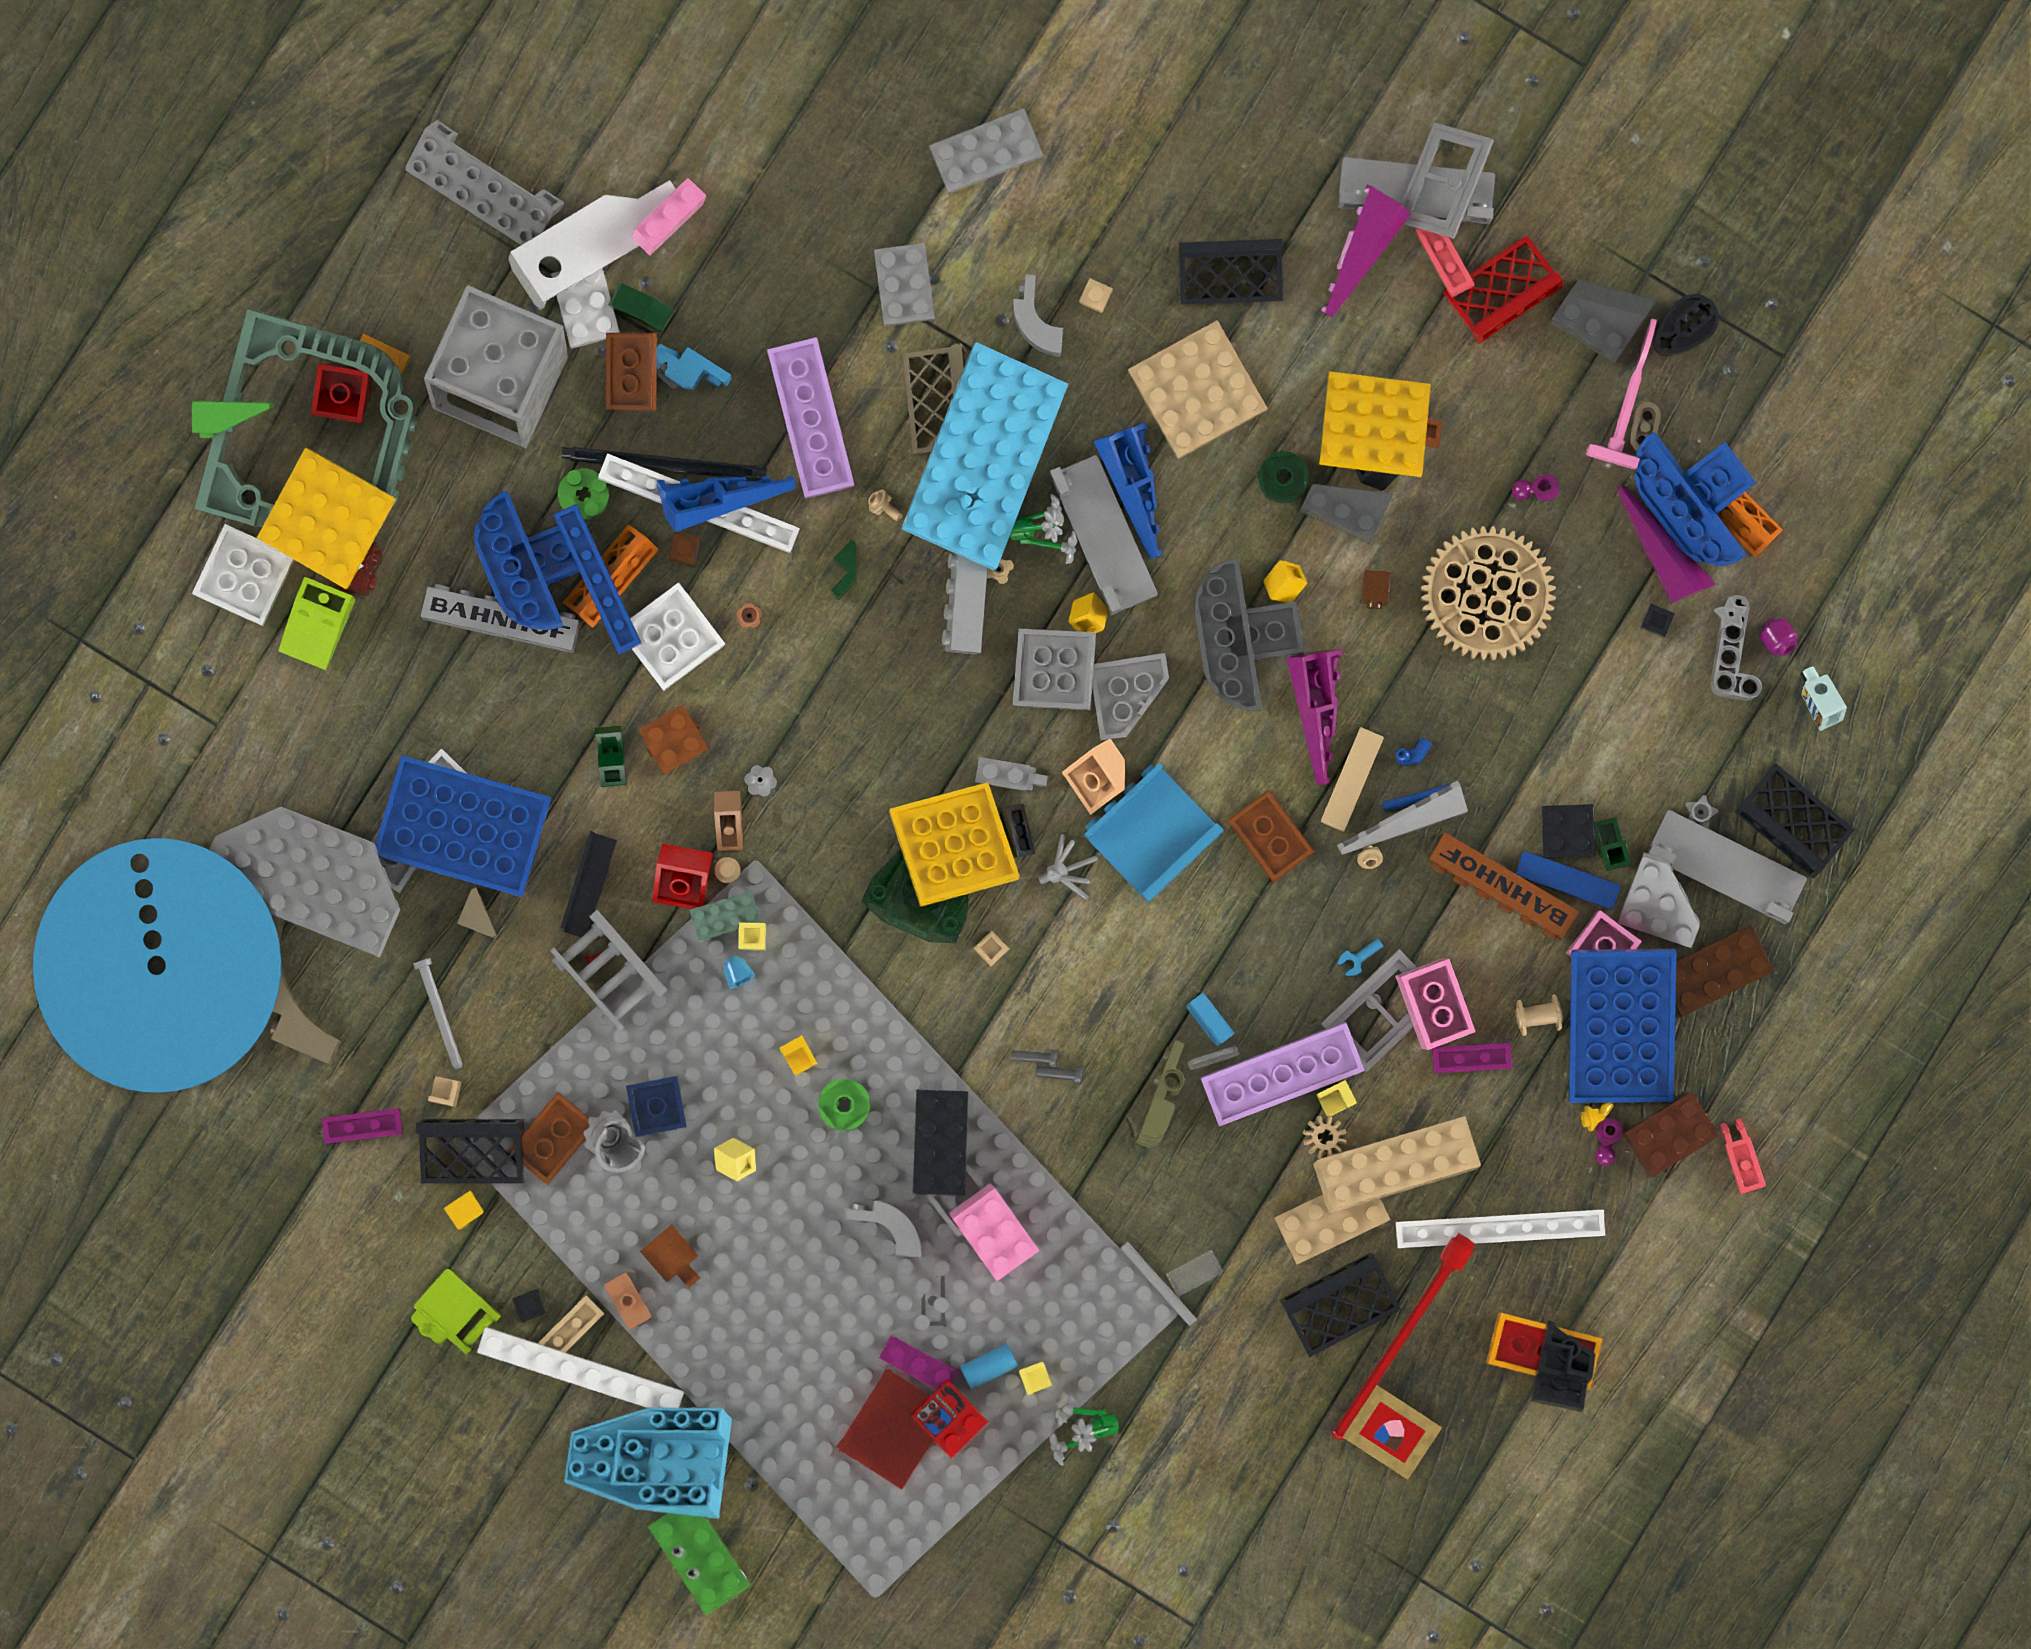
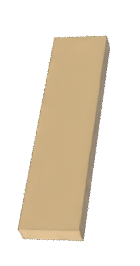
M1360 727L1321 818V823L1339 831H1345L1384 739L1383 736Z

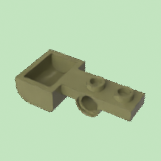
M1175 1040L1172 1047H1166L1162 1058L1166 1064L1163 1071L1158 1069L1153 1084L1157 1085L1137 1138V1144L1149 1148L1159 1145L1169 1126L1175 1106L1173 1103L1164 1100L1165 1096H1176L1184 1084L1183 1073L1176 1069L1185 1045L1182 1042ZM1168 1077L1176 1079L1178 1086L1175 1088L1168 1087L1165 1079Z

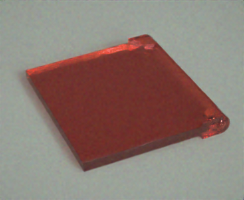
M886 1368L836 1448L839 1452L845 1453L902 1490L933 1441L910 1416L930 1395L901 1378L891 1369Z

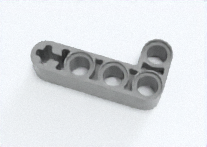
M1734 595L1732 599L1738 603V606L1747 607V611L1741 616L1743 628L1730 625L1729 627L1735 628L1738 632L1737 639H1730L1726 635V628L1721 629L1720 622L1710 688L1715 695L1750 701L1760 694L1762 683L1756 676L1739 673L1749 613V602L1744 596ZM1729 612V616L1732 617L1733 612ZM1723 652H1729L1733 655V664L1727 665L1722 661L1721 655ZM1719 677H1724L1729 681V689L1723 690L1718 687L1717 680ZM1744 682H1751L1754 685V694L1744 692Z

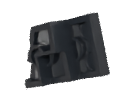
M1549 1320L1546 1323L1539 1352L1531 1402L1582 1412L1585 1405L1587 1384L1593 1378L1596 1354L1586 1346L1580 1345L1578 1340L1571 1335L1565 1334L1555 1326L1553 1321Z

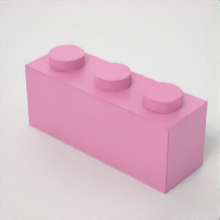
M687 178L635 228L632 239L651 256L703 205L706 195Z

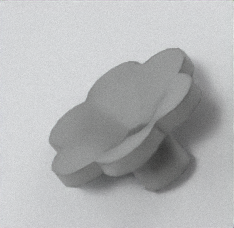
M755 765L751 768V773L746 774L744 778L745 783L748 785V792L752 795L759 794L762 797H766L770 794L771 789L777 785V780L773 777V770L770 767L762 768L759 765Z

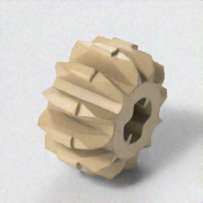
M1317 1116L1318 1126L1312 1121L1308 1122V1126L1313 1129V1132L1309 1130L1303 1131L1305 1136H1311V1139L1303 1141V1144L1309 1145L1312 1143L1314 1146L1309 1149L1308 1153L1313 1154L1318 1149V1159H1322L1324 1151H1326L1327 1157L1332 1156L1331 1149L1338 1154L1341 1153V1148L1336 1144L1345 1145L1347 1142L1344 1139H1339V1135L1346 1134V1130L1343 1129L1338 1132L1336 1130L1341 1122L1338 1120L1333 1126L1330 1125L1332 1116H1327L1325 1124H1323L1322 1117ZM1324 1130L1328 1131V1136L1331 1135L1332 1137L1331 1141H1327L1325 1145L1320 1143L1322 1139L1318 1140V1134H1322Z

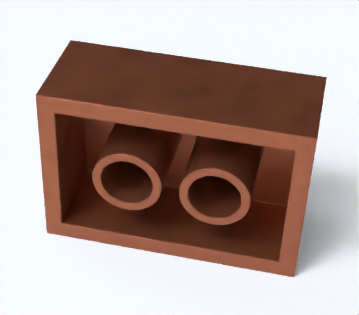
M1693 1092L1687 1093L1622 1133L1650 1178L1658 1175L1719 1137V1134Z

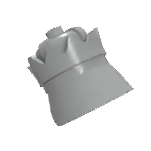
M614 1110L613 1113L602 1111L599 1117H590L588 1119L589 1128L584 1131L586 1138L584 1145L596 1155V1159L601 1167L607 1171L619 1173L633 1168L641 1160L645 1152V1145L640 1139L632 1136L629 1124L618 1111Z

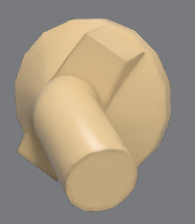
M885 490L876 491L870 496L868 500L870 512L880 515L884 511L896 522L903 516L902 512L889 503L892 498Z
M1372 845L1362 848L1363 851L1357 855L1358 864L1365 869L1376 868L1383 861L1379 848L1372 847Z

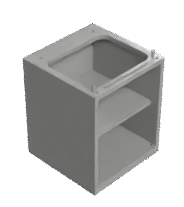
M467 285L424 377L432 408L527 448L568 359L563 326ZM448 392L515 420L518 432H514L450 404L447 400Z

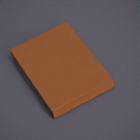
M606 333V410L656 411L657 333Z
M1269 790L1227 820L1273 883L1315 852Z
M557 1092L522 1134L523 1165L549 1185L586 1140L584 1131L589 1128V1117ZM515 1144L508 1151L509 1154L516 1148Z

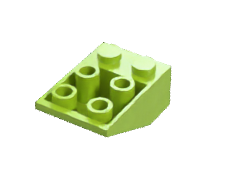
M304 577L295 598L278 652L327 671L356 599L352 595Z

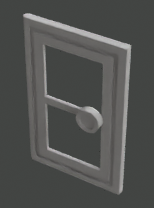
M1434 122L1401 203L1411 213L1404 224L1455 239L1494 140ZM1441 139L1474 148L1462 180L1457 174H1451L1445 178L1428 173ZM1426 178L1446 183L1447 187L1451 190L1458 189L1446 221L1413 211Z
M1400 949L1321 1023L1325 1029L1343 1023L1365 1002L1368 1008H1377L1394 1026L1367 1052L1352 1037L1365 1072L1369 1071L1414 1028L1409 1012L1397 1023L1381 1006L1380 996L1374 994L1398 969L1401 973L1417 968Z

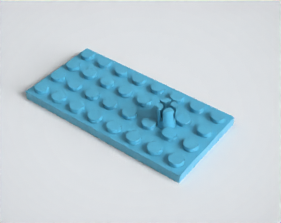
M974 343L901 529L989 569L996 570L1068 383L982 344Z

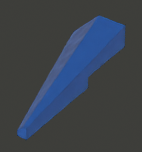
M1143 422L1095 440L1094 443L1147 555L1151 559L1162 555V550H1158L1156 534L1160 530L1159 525H1155L1153 511L1157 509L1153 470H1149L1147 461L1150 445L1145 444L1144 431L1148 427L1147 423Z
M792 475L787 476V479L771 481L770 476H762L761 481H747L746 477L706 478L704 482L689 483L688 479H681L678 484H665V480H657V488L666 520L673 530L677 532L795 489V479Z

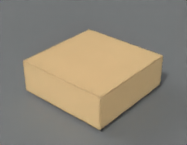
M992 930L973 948L990 967L1009 950L1006 944Z

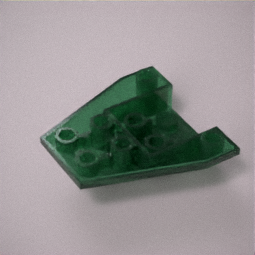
M900 849L872 877L861 902L882 922L927 942L956 944L967 920L969 894L920 907L902 850Z

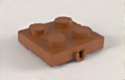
M684 705L677 707L638 730L648 746L646 750L650 757L655 758L664 775L708 750L706 743L699 733V726L696 721H692Z

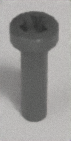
M1012 1050L1011 1061L1049 1063L1050 1068H1056L1058 1052L1057 1050H1051L1050 1053Z
M1037 1066L1036 1076L1075 1080V1084L1081 1085L1083 1068L1077 1066L1076 1070Z

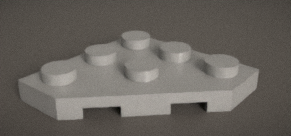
M1165 653L1094 664L1092 691L1101 742L1108 739L1126 738L1167 683L1169 674Z
M1643 852L1618 918V924L1692 948L1700 927V920L1697 914L1694 913L1680 882L1677 881L1669 861Z

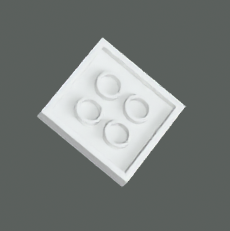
M225 524L192 594L264 626L295 560L263 541Z
M679 583L631 618L642 643L632 648V650L663 691L725 646L724 641Z

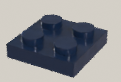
M678 1076L626 1086L635 1137L687 1128Z

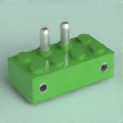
M667 1513L648 1526L705 1615H710L752 1586L707 1517Z

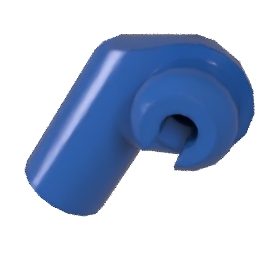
M1421 738L1415 749H1399L1395 754L1397 762L1404 766L1421 763L1432 743Z

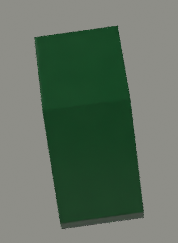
M620 282L608 304L623 315L638 319L659 332H662L673 310L654 297Z
M852 539L834 557V562L847 573L831 590V594L838 601L857 583L856 545Z
M621 726L595 728L601 787L627 785Z
M1617 817L1595 822V843L1606 872L1631 866L1632 863L1626 840H1622Z

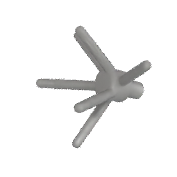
M1061 834L1055 863L1047 867V872L1038 875L1041 884L1049 881L1053 883L1061 881L1087 900L1089 896L1071 882L1089 884L1090 880L1068 876L1067 872L1095 862L1098 858L1093 856L1065 867L1062 862L1074 846L1075 841L1071 840L1063 851L1065 835Z

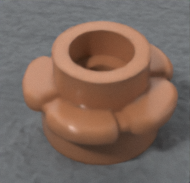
M747 603L738 609L736 616L743 628H755L760 624L762 612L759 607H755L752 603ZM748 614H751L752 617H751V618H747V615H748Z

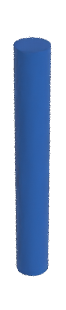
M1451 784L1382 802L1383 810L1387 812L1413 805Z

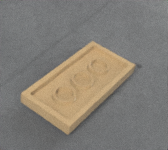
M1323 1195L1274 1217L1296 1265L1390 1220L1380 1198L1329 1213Z

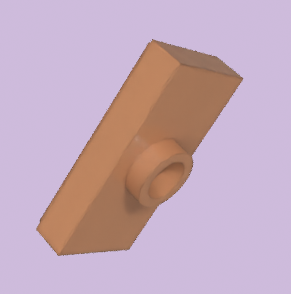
M627 1272L604 1284L605 1289L629 1330L652 1318Z

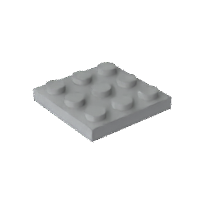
M1019 629L1013 706L1090 710L1096 633Z

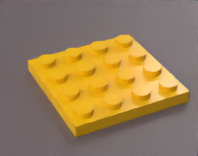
M1329 371L1319 465L1422 477L1431 384Z
M305 448L257 539L339 586L348 589L397 498L313 450Z
M988 782L894 807L889 810L920 907L1019 880L1020 876Z

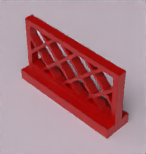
M1526 235L1469 274L1473 282L1480 275L1490 277L1488 289L1474 286L1467 289L1466 291H1469L1467 303L1457 302L1454 297L1451 298L1447 290L1443 292V295L1472 332L1476 342L1480 344L1563 288V279L1558 272L1551 268ZM1527 245L1532 252L1531 259L1516 258L1517 250ZM1501 261L1510 262V273H1496V264ZM1514 263L1529 265L1527 277L1513 275ZM1532 266L1543 267L1548 275L1542 279L1530 278ZM1494 277L1508 279L1506 291L1492 289ZM1511 280L1526 282L1525 290L1520 294L1509 292ZM1473 292L1487 294L1485 306L1471 304ZM1490 295L1505 296L1504 305L1499 308L1490 307ZM1469 309L1483 310V319L1473 324L1468 317Z

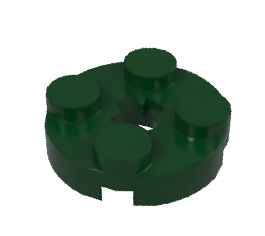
M1279 451L1271 454L1263 461L1258 472V484L1267 499L1277 503H1290L1297 500L1304 494L1309 484L1310 476L1306 463L1296 454L1289 451ZM1282 470L1287 471L1286 475L1289 473L1291 479L1287 480V484H1281V481H1277L1276 476H1279Z

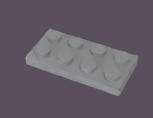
M1024 108L929 146L948 194L1043 157Z

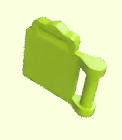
M446 1269L415 1303L414 1308L417 1311L412 1315L411 1320L418 1326L423 1336L431 1338L437 1344H442L448 1338L467 1355L472 1350L470 1348L471 1345L484 1332L485 1327H488L494 1320L497 1321L501 1315L450 1269ZM480 1309H483L486 1314L467 1336L461 1340L457 1336L458 1333Z

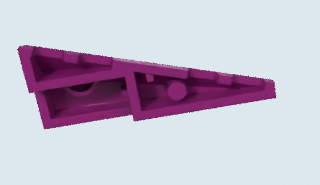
M1368 184L1364 190L1367 193L1363 207H1358L1356 212L1359 215L1358 222L1353 231H1349L1337 268L1340 270L1336 283H1331L1329 290L1332 292L1330 300L1326 307H1322L1321 310L1332 318L1411 215L1402 204Z
M1625 485L1616 489L1643 550L1655 569L1670 605L1715 586L1714 581L1692 558L1677 546L1664 527Z
M1342 649L1309 652L1286 658L1316 784L1330 783V778H1327L1328 762L1332 761L1333 753H1329L1330 738L1335 736L1338 698L1335 697V683L1340 680V673L1337 672L1338 658L1342 657Z

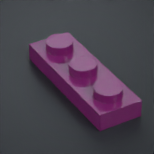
M1510 1043L1432 1048L1434 1074L1512 1069Z
M400 1108L322 1118L325 1144L403 1134Z
M892 1335L879 1359L935 1389H938L947 1379L954 1384L960 1373L958 1370Z

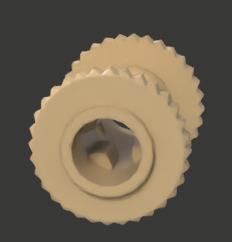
M1555 994L1552 995V1003L1531 1007H1523L1521 1000H1517L1515 1009L1516 1020L1523 1036L1527 1035L1526 1028L1530 1026L1555 1023L1557 1030L1562 1029V1009Z

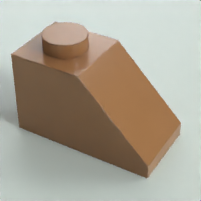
M740 791L714 792L717 851L743 850Z

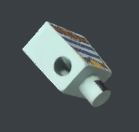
M1814 667L1801 672L1800 675L1805 682L1802 697L1819 731L1843 721L1847 707L1829 676L1826 674L1819 677Z

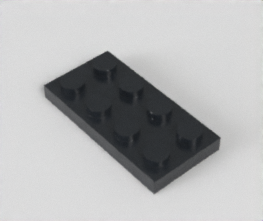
M916 1089L913 1194L965 1196L969 1091Z

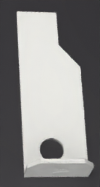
M669 180L639 199L611 195L602 196L511 251L508 260L512 271L533 303L540 309L544 308L547 300L637 248L639 245L632 239L635 228L676 190ZM546 257L557 259L561 264L560 274L554 278L543 276L539 271L540 261Z

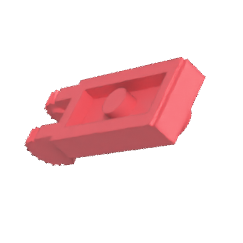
M1738 1118L1735 1119V1127L1741 1140L1732 1141L1730 1130L1726 1123L1720 1124V1130L1739 1192L1743 1194L1765 1187L1766 1184L1751 1138L1747 1135L1742 1119Z

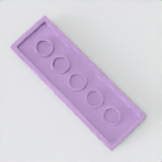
M817 337L768 349L767 352L805 499L854 487Z
M1343 1022L1200 1078L1218 1125L1222 1126L1365 1070L1347 1023Z

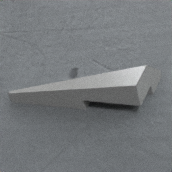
M1459 782L1452 783L1450 786L1431 794L1429 797L1390 816L1366 831L1364 830L1358 835L1338 844L1337 847L1341 855L1464 815L1468 812Z

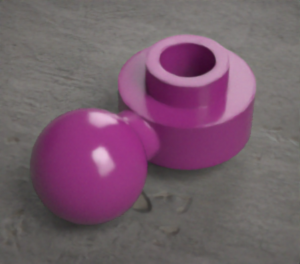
M1549 474L1537 477L1533 484L1526 480H1518L1512 486V494L1518 500H1526L1531 494H1535L1536 498L1541 501H1550L1556 498L1560 491L1557 479Z
M1604 1119L1597 1125L1595 1130L1597 1140L1602 1143V1146L1595 1152V1159L1602 1166H1609L1615 1161L1616 1154L1612 1145L1617 1143L1622 1137V1126L1615 1119ZM1606 1127H1612L1614 1134L1608 1135Z

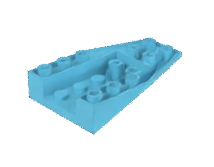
M646 1408L571 1432L564 1482L634 1509L719 1519L732 1418L722 1408Z

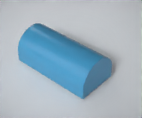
M1204 992L1187 1005L1186 1008L1215 1046H1220L1235 1034Z
M1007 1343L960 1366L971 1390L1018 1367Z

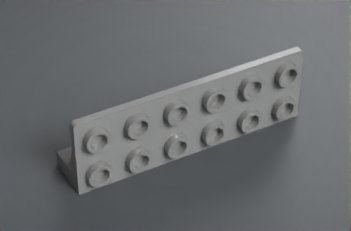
M438 120L425 128L405 170L515 242L523 245L543 233L550 219L561 211L564 202L543 189L536 195H532L455 145L453 142L458 133Z
M1344 157L1342 160L1338 208L1357 210L1358 207H1363L1367 197V193L1364 191L1367 184L1401 204L1417 165ZM1430 166L1428 173L1445 178L1451 174H1457L1462 180L1466 170ZM1481 172L1462 221L1483 224L1491 223L1494 208H1492L1495 182L1494 173ZM1426 178L1413 211L1446 220L1458 189L1451 190L1447 187L1446 183Z
M1092 456L1062 470L1060 467L1051 470L1050 477L1110 614L1114 615L1156 597L1158 594L1098 456Z
M1671 810L1666 812L1647 851V854L1668 860L1673 870L1783 924L1790 922L1793 916L1791 911L1807 880L1805 876Z

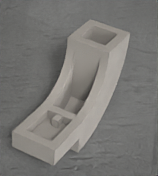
M1026 274L1025 282L1020 281L1019 297H1024V300L1013 299L1016 325L1021 335L1032 347L1044 354L1061 358L1063 328L1050 326L1039 318L1034 307L1036 275Z
M874 1201L873 1211H868L867 1205L853 1204L852 1209H847L846 1220L876 1222L885 1226L894 1237L896 1245L895 1255L921 1258V1242L917 1230L909 1218L899 1209L879 1201Z

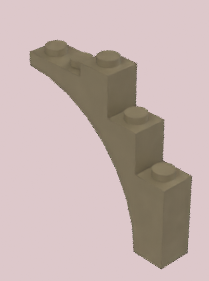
M271 915L276 926L279 943H281L284 920ZM281 964L279 991L272 1011L281 1015L280 1020L275 1019L271 1027L270 1033L273 1034L271 1039L331 1065L341 1041L323 1032L300 1009L287 986Z

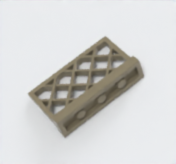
M962 344L951 345V347L903 353L914 455L931 453L937 436L929 431L927 427L935 416L944 421V418L938 415L946 402L951 403L949 399L955 393L967 362L966 348ZM949 354V364L943 371L933 364L939 355ZM927 356H932L930 360H927L925 358ZM920 357L927 364L917 375L911 370L910 359ZM930 366L941 373L932 386L921 378ZM949 370L951 373V378L948 375H946ZM911 374H913L916 377L913 381ZM944 377L952 383V389L946 397L935 389ZM919 380L929 387V390L921 400L913 395V387ZM933 391L943 398L935 411L924 403ZM914 399L918 401L916 406H914ZM922 405L932 412L923 425L916 420L915 415ZM917 425H919V426L921 427L918 432H917ZM925 430L935 439L929 447L919 448L918 438Z

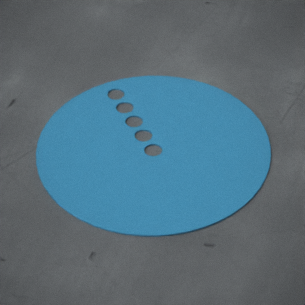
M158 838L135 840L119 844L90 858L78 867L57 890L46 908L36 936L33 954L34 986L39 1007L52 1035L64 1051L85 1070L108 1083L129 1090L160 1093L179 1091L205 1083L224 1073L236 1064L258 1040L269 1021L279 991L281 978L280 943L276 926L264 899L253 883L228 860L202 846L185 841ZM136 854H144L149 860L147 870L142 873L135 872L131 867V859ZM141 879H147L153 885V892L148 898H140L135 892V885ZM145 905H152L157 910V918L151 924L143 923L139 917V911ZM150 930L159 932L162 938L161 945L156 949L147 948L143 942L144 935ZM153 956H160L166 962V968L160 975H154L148 970V961Z

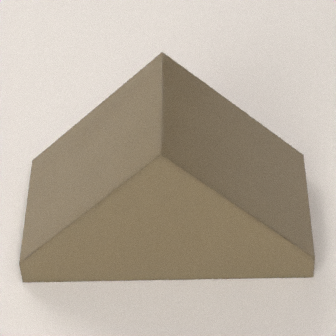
M476 887L471 889L458 924L493 939L498 937L479 889Z

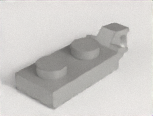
M979 757L975 783L983 784L988 782L989 786L1026 792V790L1032 791L1033 785L1046 787L1048 776L1035 774L1036 768L1030 767V765Z

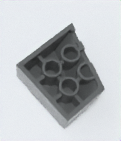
M1578 279L1550 322L1615 364L1657 300Z

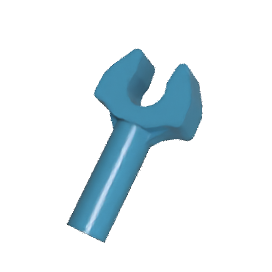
M1376 939L1356 954L1345 951L1340 956L1337 965H1341L1347 960L1352 961L1354 966L1345 976H1356L1362 972L1360 968L1361 963L1383 948V945L1379 939Z

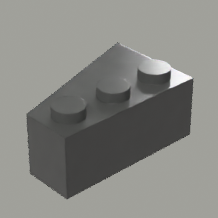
M1312 484L1300 512L1370 544L1393 494Z

